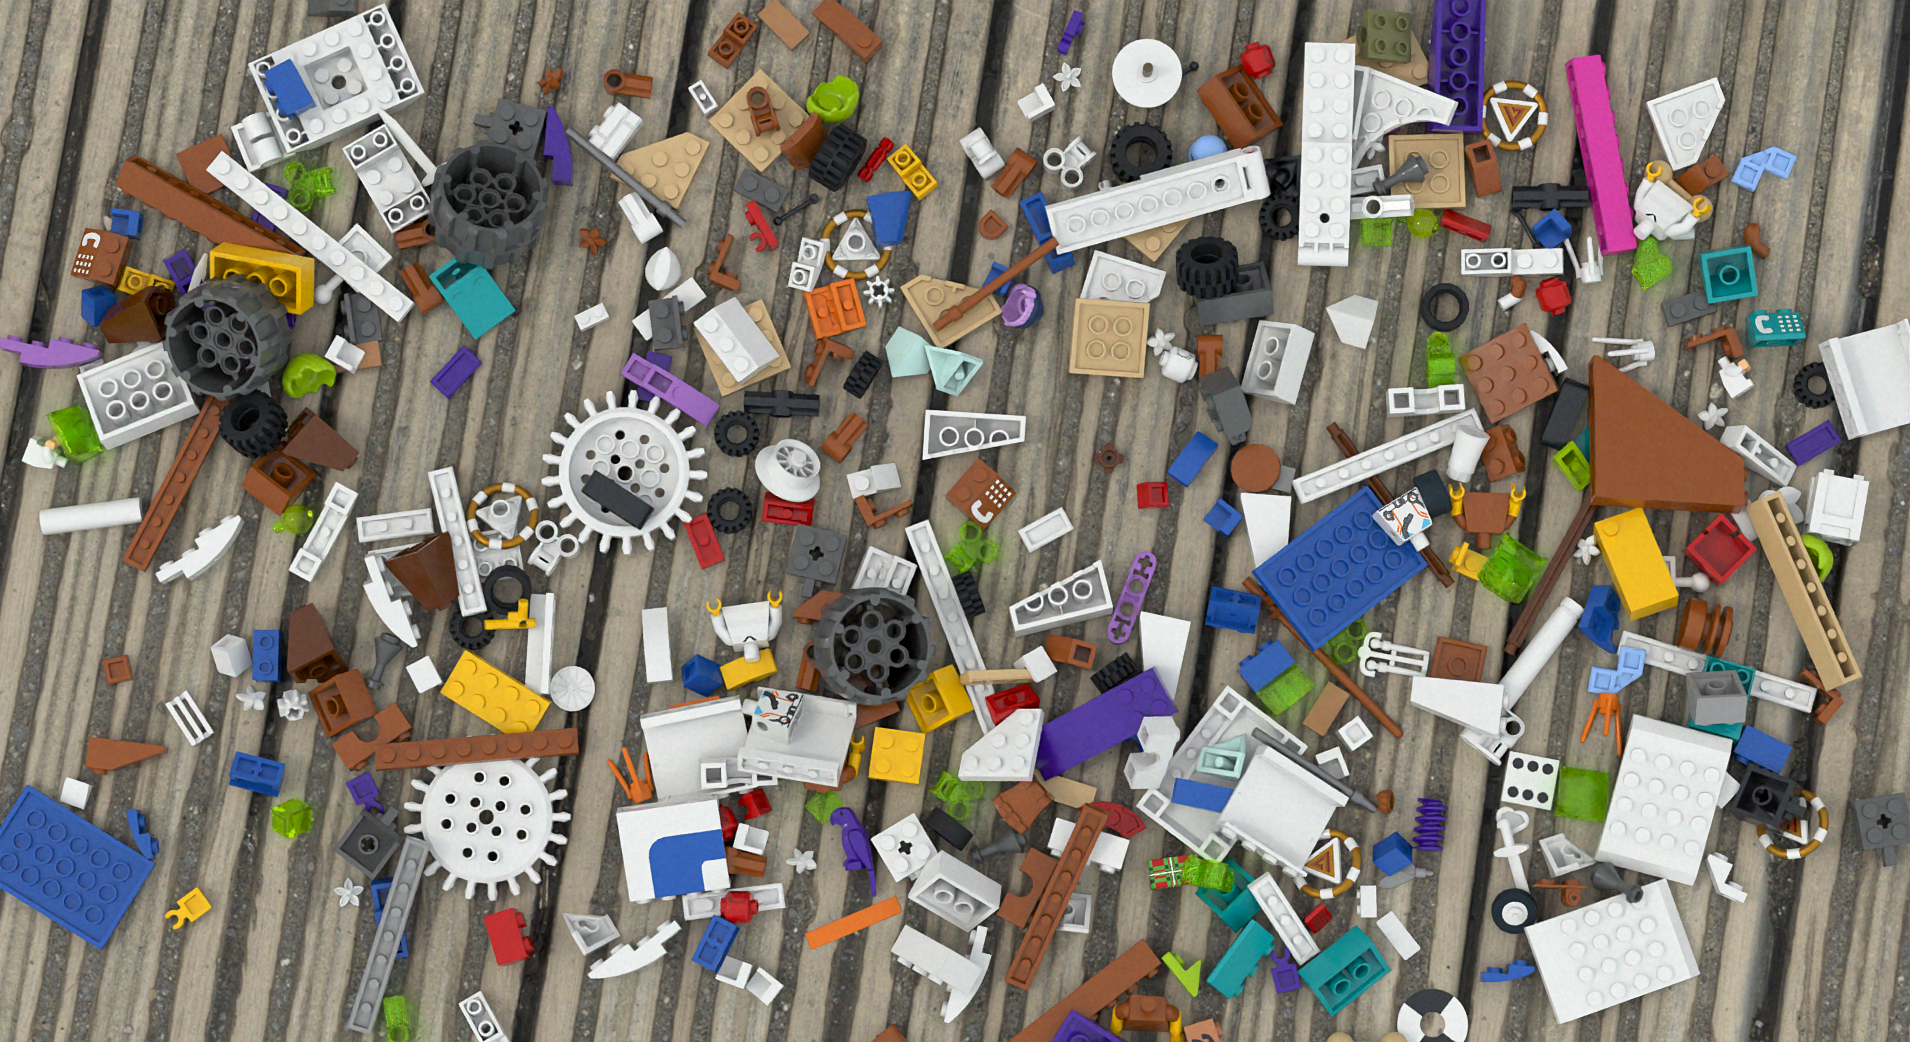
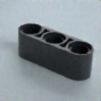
M1568 377L1564 379L1540 438V444L1560 451L1567 445L1588 393L1589 386Z
M594 470L581 489L583 494L638 530L643 528L655 510L648 503L597 470Z

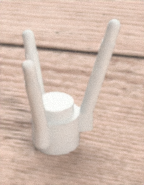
M1587 237L1588 262L1582 263V268L1578 264L1569 238L1566 239L1564 244L1574 266L1576 278H1581L1582 284L1602 281L1603 257H1601L1600 248L1598 247L1597 262L1594 261L1592 238Z
M1604 337L1592 338L1593 342L1633 345L1631 349L1608 352V356L1631 355L1633 361L1637 360L1635 363L1618 369L1623 373L1637 367L1647 366V361L1654 360L1655 358L1652 341Z

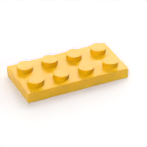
M468 649L464 651L440 691L443 695L505 734L535 731L552 703Z

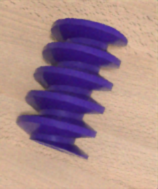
M1417 798V801L1424 804V806L1416 808V811L1423 816L1415 817V821L1421 824V826L1414 827L1413 829L1420 836L1412 838V841L1419 845L1412 847V849L1432 852L1441 851L1443 847L1438 845L1437 841H1442L1445 837L1439 835L1438 832L1446 830V827L1439 824V822L1447 820V817L1442 815L1441 811H1446L1449 807L1443 805L1440 800Z

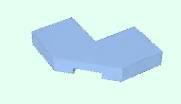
M1773 146L1764 151L1741 158L1731 183L1754 192L1763 170L1786 180L1797 156Z
M1621 645L1616 670L1591 666L1587 691L1616 694L1623 687L1642 676L1646 649Z

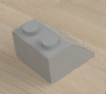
M1736 670L1686 673L1689 711L1695 725L1709 726L1720 723L1732 725L1745 722L1747 694Z

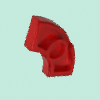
M1106 801L1088 803L1109 812L1103 827L1116 831L1124 839H1128L1146 829L1143 821L1133 811L1122 805ZM1084 805L1078 807L1080 812L1082 811Z

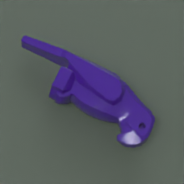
M850 807L837 808L831 813L830 823L832 826L837 824L842 827L841 840L847 857L843 863L845 871L863 869L866 865L869 873L872 897H876L875 870L869 836Z

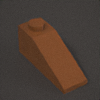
M824 0L812 13L865 65L883 47L882 40L835 0Z
M89 737L85 767L92 769L91 773L107 775V771H117L168 753V747Z

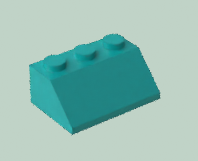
M1250 919L1204 982L1227 999H1230L1232 996L1237 998L1245 987L1242 982L1248 975L1252 978L1260 967L1257 964L1262 955L1267 957L1275 945L1272 941L1275 937L1256 921Z
M1356 925L1298 971V974L1329 1015L1333 1017L1389 973L1391 969L1373 942Z

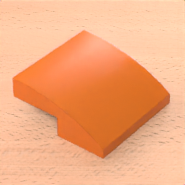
M854 278L830 283L828 286L813 289L812 292L804 291L803 295L816 341L822 340L824 336L829 338L867 326Z

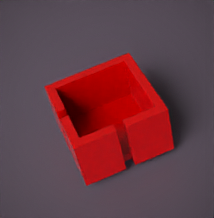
M1722 513L1682 550L1717 587L1723 584L1757 550L1742 533L1734 539L1730 536L1737 528Z
M510 908L483 917L498 966L503 967L532 958L530 952L534 951L530 936L528 937L524 934L523 928L527 927L523 912Z

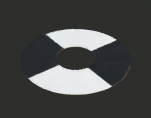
M1427 989L1413 994L1405 1001L1399 1011L1397 1029L1398 1033L1404 1035L1408 1042H1464L1468 1031V1019L1462 1004L1453 995L1438 989ZM1436 1012L1444 1018L1445 1029L1441 1035L1428 1037L1421 1031L1420 1021L1426 1013Z

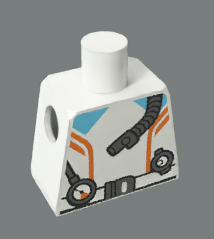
M1417 487L1382 507L1372 515L1373 519L1398 546L1410 540L1417 552L1430 545L1423 531L1432 525V520Z
M766 689L763 691L759 701L745 699L742 713L752 716V725L755 732L789 745L805 712V694Z

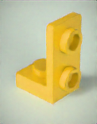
M1464 542L1461 546H1456L1453 549L1448 561L1452 563L1450 570L1478 581L1488 557L1467 549L1469 543Z

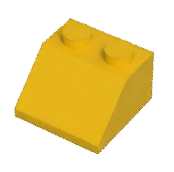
M953 664L928 674V678L924 683H917L907 692L909 695L906 698L907 703L923 734L940 728L974 710L963 685L960 684V678Z

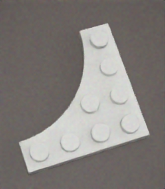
M1370 68L1357 141H1352L1351 168L1357 169L1368 149L1380 137L1397 127L1414 122H1436L1449 126L1458 102Z

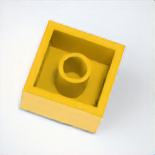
M875 727L868 778L919 786L926 735L923 733Z

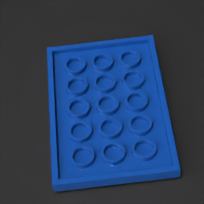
M1365 486L1252 571V574L1312 652L1428 565L1410 540L1398 546L1373 519L1372 515L1384 506L1368 486Z
M26 785L0 827V888L100 950L104 949L157 864L30 785Z

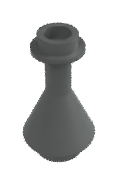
M1409 155L1394 175L1382 181L1377 177L1372 185L1378 196L1382 194L1385 196L1386 189L1400 182H1423L1425 180L1424 175L1428 174L1429 170L1421 156L1415 158L1413 155Z
M382 632L380 637L374 638L376 665L371 678H365L367 681L366 686L377 690L384 686L380 680L386 665L403 649L399 644L401 640L399 637Z
M1010 826L995 843L980 849L977 845H974V849L970 851L976 864L979 862L984 864L983 858L997 852L1023 853V847L1028 846V841L1025 833L1022 835Z
M1599 863L1592 869L1590 878L1595 889L1618 890L1626 895V900L1629 903H1638L1642 899L1643 890L1638 884L1630 886L1623 882L1612 863Z

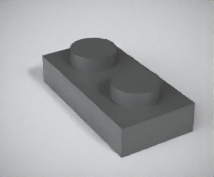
M747 168L744 169L734 188L736 193L752 201L755 200L757 204L777 214L789 194V190Z
M1704 289L1660 304L1668 327L1717 312L1714 303L1708 304Z

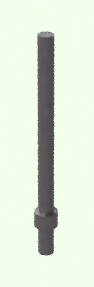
M571 126L564 133L567 137L657 209L656 212L663 218L666 216L679 228H682L687 220L674 211L670 203L666 200L663 202Z
M1257 727L1254 728L1251 736L1347 796L1350 803L1360 805L1372 814L1376 812L1378 805L1364 797L1363 792L1355 787L1350 788Z

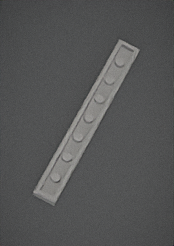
M406 836L347 1025L349 1029L369 1035L372 1034L431 842Z

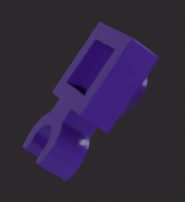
M1074 10L1058 45V53L1066 56L1075 35H1081L1086 24L1082 21L1083 13Z
M370 771L346 782L356 805L364 802V809L370 812L369 809L375 806L379 809L380 813L384 812L383 804L374 798L380 795V791Z
M1284 947L1285 956L1282 959L1275 956L1274 950L1271 951V959L1278 966L1271 969L1277 995L1302 989L1296 963L1288 965L1290 951L1287 947Z

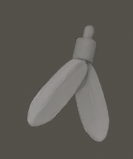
M1411 863L1392 876H1385L1380 881L1379 886L1383 889H1391L1410 881L1414 877L1425 878L1426 876H1432L1433 871H1427L1426 868L1415 867Z

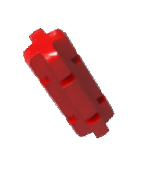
M882 138L878 144L879 147L875 148L865 162L866 166H862L858 172V177L861 180L869 182L873 177V172L878 170L887 157V152L890 153L893 149L894 143L890 139Z

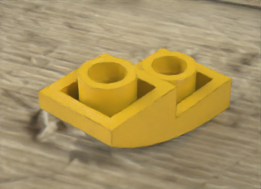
M907 144L887 158L889 164L919 201L939 186Z
M124 266L116 290L133 295L147 286H157L158 288L170 289L172 292L175 282Z
M771 649L760 650V660L757 662L748 663L745 661V656L721 666L720 670L727 690L734 691L751 681L759 682L778 672Z

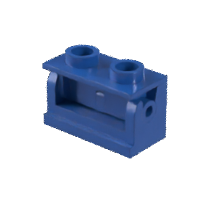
M290 58L264 72L267 80L263 82L270 95L276 94L279 101L275 104L282 116L287 115L290 120H293L291 115L296 117L317 107Z
M1212 586L1205 625L1236 630L1240 633L1255 634L1262 596Z
M254 630L252 680H256V682L282 683L283 632L280 630Z
M1268 640L1258 648L1261 653L1254 658L1249 655L1239 663L1241 668L1238 669L1237 673L1241 674L1240 676L1254 695H1257L1296 664L1279 640H1276L1274 643Z
M1745 725L1742 727L1740 738L1734 745V750L1731 751V754L1735 756L1734 760L1740 764L1748 766L1750 763L1758 768L1779 775L1793 747L1749 725Z
M236 751L229 773V785L278 797L285 775V763Z
M713 915L691 960L718 974L740 928Z

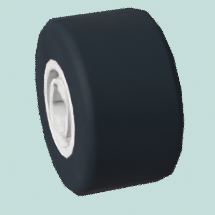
M1435 469L1413 478L1414 486L1419 490L1431 519L1452 511L1451 501L1446 488Z

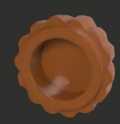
M1388 789L1376 795L1379 802L1378 810L1386 814H1390L1393 811L1395 801L1394 793L1391 789Z

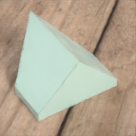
M900 326L885 346L892 377L928 374L931 368L924 345H931L919 335Z
M924 345L936 389L958 397L981 367L983 360L963 352Z
M1245 733L1209 747H1202L1196 771L1232 782L1239 779L1246 754Z

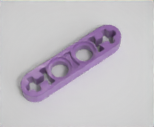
M1140 552L1134 559L1107 629V637L1113 644H1123L1129 638L1156 568V558L1150 552ZM1145 556L1150 558L1149 562L1152 564V567H1146L1143 574L1149 576L1147 580L1141 575H1133L1134 570L1139 573L1141 564L1138 563V560H1143ZM1135 579L1140 580L1144 586L1143 590L1137 594L1129 589V583ZM1124 603L1132 604L1134 606L1133 615L1129 617L1123 616L1120 612L1121 605ZM1116 617L1123 621L1131 622L1130 626L1124 624L1122 632L1125 633V637L1120 636L1118 640L1114 639V634L1111 632L1112 629H1117L1120 621H1115Z

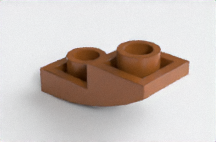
M738 12L725 27L720 38L708 51V56L728 69L749 42L758 26Z

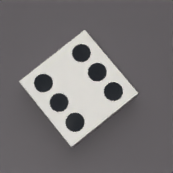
M1509 751L1500 801L1551 810L1560 761Z

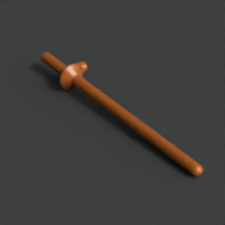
M1249 576L1242 582L1252 594L1262 596L1261 603L1271 612L1267 619H1278L1394 737L1401 738L1403 736L1402 729L1320 647L1314 652L1311 651L1270 596Z

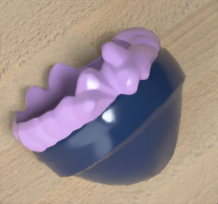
M1015 284L1012 286L1005 305L1001 307L1003 312L1002 318L1005 321L1004 324L1025 329L1040 321L1044 315V304L1040 292L1035 287L1025 284Z

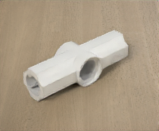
M1412 194L1350 198V220L1414 216L1415 205ZM1377 200L1380 203V210L1377 214H1374L1371 211V204Z

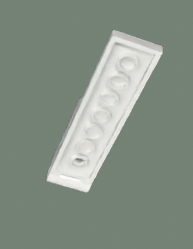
M1305 42L1298 265L1348 267L1355 44ZM1321 214L1329 216L1327 223L1320 221Z
M1249 146L1242 150L1238 148L1140 176L1141 180L1045 206L1052 237H1055L1060 244L1056 247L1057 254H1062L1248 201L1268 197L1271 192L1261 149L1259 146ZM1222 179L1219 183H1215L1216 180Z

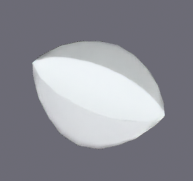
M667 247L657 251L649 259L645 268V277L648 283L656 290L673 288L682 276V268L676 255Z

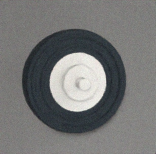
M1518 888L1504 890L1493 901V921L1499 929L1506 933L1525 932L1524 927L1533 925L1537 919V904L1534 898L1525 890Z

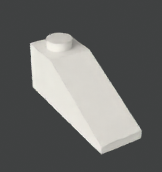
M1746 425L1727 426L1720 439L1721 443L1744 458V467L1783 487H1787L1797 465Z

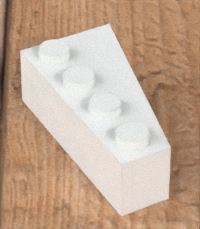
M926 410L922 460L1025 441L1026 416Z
M1101 560L1084 570L1074 573L1063 581H1058L1049 588L1010 606L1009 614L1015 638L1113 614V605Z

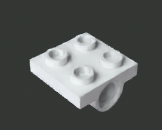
M269 112L252 114L244 118L242 123L231 127L247 169L251 174L296 156V153H287Z

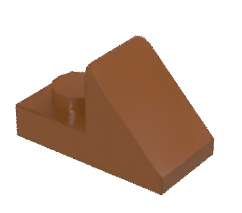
M1715 154L1702 163H1697L1674 179V181L1691 196H1694L1725 179L1729 174Z

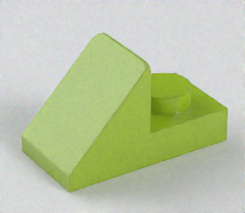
M1571 441L1553 457L1552 465L1564 474L1573 489L1580 492L1590 483V465L1576 444Z
M1170 952L1166 953L1160 959L1192 998H1194L1198 994L1201 959L1185 971L1182 968L1185 963L1177 953L1173 955Z

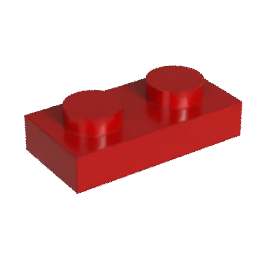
M707 513L693 518L690 524L683 522L702 570L725 561Z

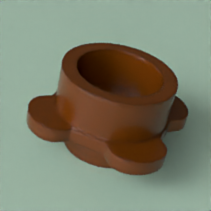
M1108 443L1100 453L1095 454L1094 461L1103 466L1105 473H1112L1117 464L1123 463L1124 456L1118 454L1113 444Z

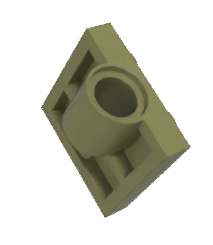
M1369 8L1363 10V24L1358 27L1356 32V42L1359 46L1363 47V59L1402 64L1410 63L1411 14Z

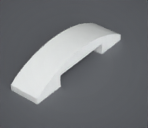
M338 482L335 483L324 503L323 511L303 548H300L289 571L312 582L337 541L359 495L358 493Z

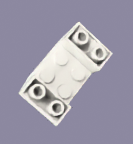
M386 124L342 148L392 234L428 214L430 199Z

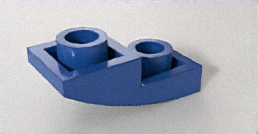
M1197 431L1176 458L1167 474L1185 487H1188L1202 471L1203 465L1217 450L1218 444Z
M138 809L126 810L129 826L139 849L147 859H156V853H159L158 838H154V834H143V829L147 828L145 814H141V810Z
M1513 960V964H1507L1506 974H1502L1501 968L1487 967V972H1480V982H1503L1518 979L1533 973L1535 967L1528 966L1529 961Z

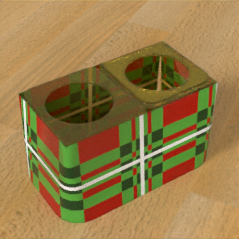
M1196 853L1148 860L1150 890L1202 882Z

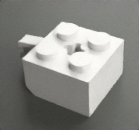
M914 813L871 838L872 843L896 883L908 876L911 881L918 878L926 862L938 854ZM900 843H911V853L908 855L905 852L900 853L898 851L901 848Z

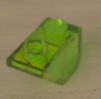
M1652 234L1645 240L1638 238L1631 267L1632 274L1644 292L1673 272L1671 269L1673 265L1670 259L1665 254L1662 255L1657 249L1659 246L1658 242Z

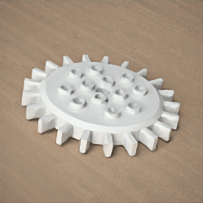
M631 390L628 396V407L619 408L616 407V397L613 392L608 391L606 393L608 410L599 413L596 412L593 402L589 399L584 400V407L590 417L583 423H580L574 415L567 412L564 417L567 423L575 429L569 438L557 432H552L550 435L555 443L564 446L562 455L543 454L542 459L548 464L559 465L558 476H547L542 479L543 486L560 485L562 490L561 496L552 498L547 502L549 508L555 509L563 504H568L572 511L560 522L561 527L566 529L579 519L585 524V528L579 534L578 542L581 544L586 543L593 531L603 534L599 545L600 552L605 554L610 548L612 537L623 539L622 550L625 556L631 555V539L640 536L643 537L644 545L649 552L654 551L655 543L651 538V533L659 528L663 530L668 539L673 541L676 536L674 530L669 527L667 522L674 516H678L683 522L690 524L693 519L689 513L680 508L685 499L695 503H702L704 499L698 492L688 490L690 480L702 481L708 479L707 472L702 470L691 471L689 465L691 459L701 458L706 455L704 448L686 451L683 445L686 439L693 437L696 433L693 426L687 427L677 434L671 426L679 419L680 410L675 408L665 420L656 416L661 402L660 397L654 396L650 401L647 411L637 409L639 398L635 390ZM619 431L625 433V437L622 440L616 438V433ZM642 436L650 438L647 444L640 442ZM589 451L596 453L595 458L592 460L586 457ZM615 455L620 457L618 464L611 463V458ZM638 460L645 462V466L641 469L635 466ZM664 464L669 466L667 473L660 471V467ZM622 467H629L632 470V476L629 480L624 481L618 477V472ZM594 470H597L629 492H631L632 485L637 484L640 486V491L638 493H631L648 503L655 510L643 528L638 530L610 511L603 513L600 504L581 492L585 485L582 483L583 476H591ZM658 489L665 491L664 496L661 498L655 495Z
M531 758L525 763L520 760L448 765L443 769H440L438 766L427 767L436 776L430 785L413 779L411 782L415 789L426 793L423 803L406 802L404 804V808L411 812H421V823L417 825L410 824L404 827V833L413 835L423 832L425 841L431 842L429 851L434 856L435 861L426 867L424 874L428 877L434 875L443 866L450 872L442 888L448 892L454 887L458 877L468 880L465 898L470 900L475 895L477 883H486L488 885L487 895L490 901H497L498 882L508 881L513 895H520V886L516 881V877L524 872L528 874L531 881L539 884L542 881L540 875L532 867L540 858L551 866H556L558 863L554 856L545 852L549 841L556 842L559 845L567 844L568 839L563 835L552 833L553 822H567L571 820V814L566 812L553 813L552 806L553 801L562 800L568 796L567 790L559 789L549 793L545 786L546 782L554 779L558 774L556 768L548 769L544 774L538 776L533 767L541 758ZM477 773L484 775L482 782H476L475 776ZM504 776L509 778V783L506 786L500 784V779ZM450 794L455 796V801L452 804H448L446 801V797ZM478 798L480 805L473 807L471 805L472 799ZM500 801L505 803L503 811L496 809V804ZM524 805L530 807V812L527 815L521 812V808ZM484 810H490L494 815L493 821L487 825L480 821V814ZM446 819L451 821V827L448 829H444L442 826L443 821ZM470 823H475L476 830L472 833L469 832L467 826ZM500 827L501 834L494 836L492 833L493 828ZM520 830L526 832V838L523 840L517 837V833ZM466 848L472 850V856L466 858L463 854ZM490 852L497 853L498 857L495 861L489 860L488 855Z

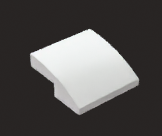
M867 546L851 589L882 587L900 595H906L917 565L872 546ZM880 601V605L893 609L888 604Z

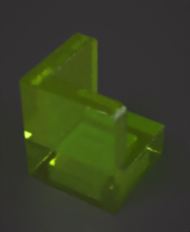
M1362 219V248L1391 246V225L1393 219Z
M832 791L818 792L804 807L824 825L830 819L831 813L843 806V802Z
M292 798L271 808L272 830L287 839H291L312 828L311 806L297 798Z

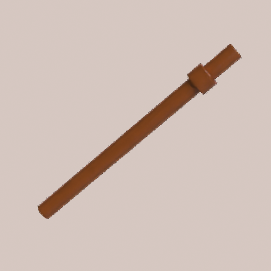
M1052 237L958 306L953 305L947 310L948 313L932 324L934 328L939 332L951 322L960 320L964 317L963 314L1060 245L1057 239Z

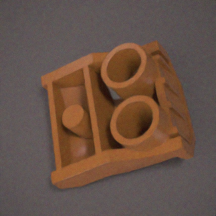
M814 111L780 146L781 153L796 170L810 168L816 153L830 134L823 126L820 116Z

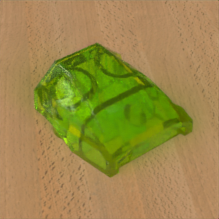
M1506 531L1477 576L1485 588L1503 600L1520 603L1548 559L1546 557L1542 558L1510 537V533Z
M1559 766V790L1556 797L1558 799L1554 816L1603 823L1609 773Z

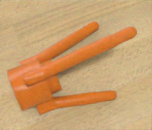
M1599 693V699L1593 701L1591 713L1580 738L1581 743L1585 742L1598 710L1600 715L1605 716L1603 732L1605 736L1609 733L1610 718L1615 713L1617 753L1622 755L1621 704L1618 703V695Z
M622 747L624 759L633 780L630 787L613 761L609 759L607 763L624 788L628 799L632 798L633 803L636 804L652 798L651 791L655 789L651 779L648 753L643 755L646 776L645 784L644 779L638 780L626 747Z

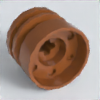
M1690 597L1681 619L1677 648L1694 652L1699 643L1703 642L1704 655H1708L1713 646V657L1721 658L1732 633L1733 607L1725 606L1721 613V605L1716 603L1711 612L1707 613L1708 606L1706 600Z

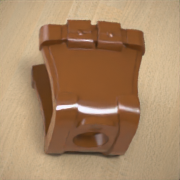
M1033 774L1032 781H1021L1016 786L1004 792L1002 791L992 801L1006 822L1023 835L1033 826L1040 813L1055 798Z

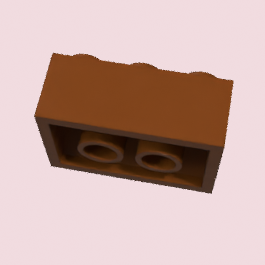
M1242 64L1215 75L1197 90L1203 104L1207 106L1216 123L1221 127L1228 137L1230 144L1235 149L1241 148L1242 150L1252 146L1283 126V123L1252 77L1245 74Z

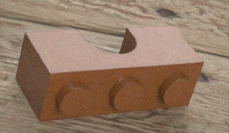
M394 702L374 716L380 726L379 735L375 740L363 742L357 733L352 730L332 744L348 770L352 771L355 769L358 772L369 764L368 760L375 756L374 745L394 743L395 741L400 743L411 736L410 731L414 728L397 703Z
M1031 847L1019 871L1031 878L1033 883L1031 892L1024 897H1017L1008 892L996 916L1021 929L1025 925L1029 926L1035 914L1033 909L1037 902L1040 903L1046 890L1044 887L1048 880L1051 879L1058 861Z

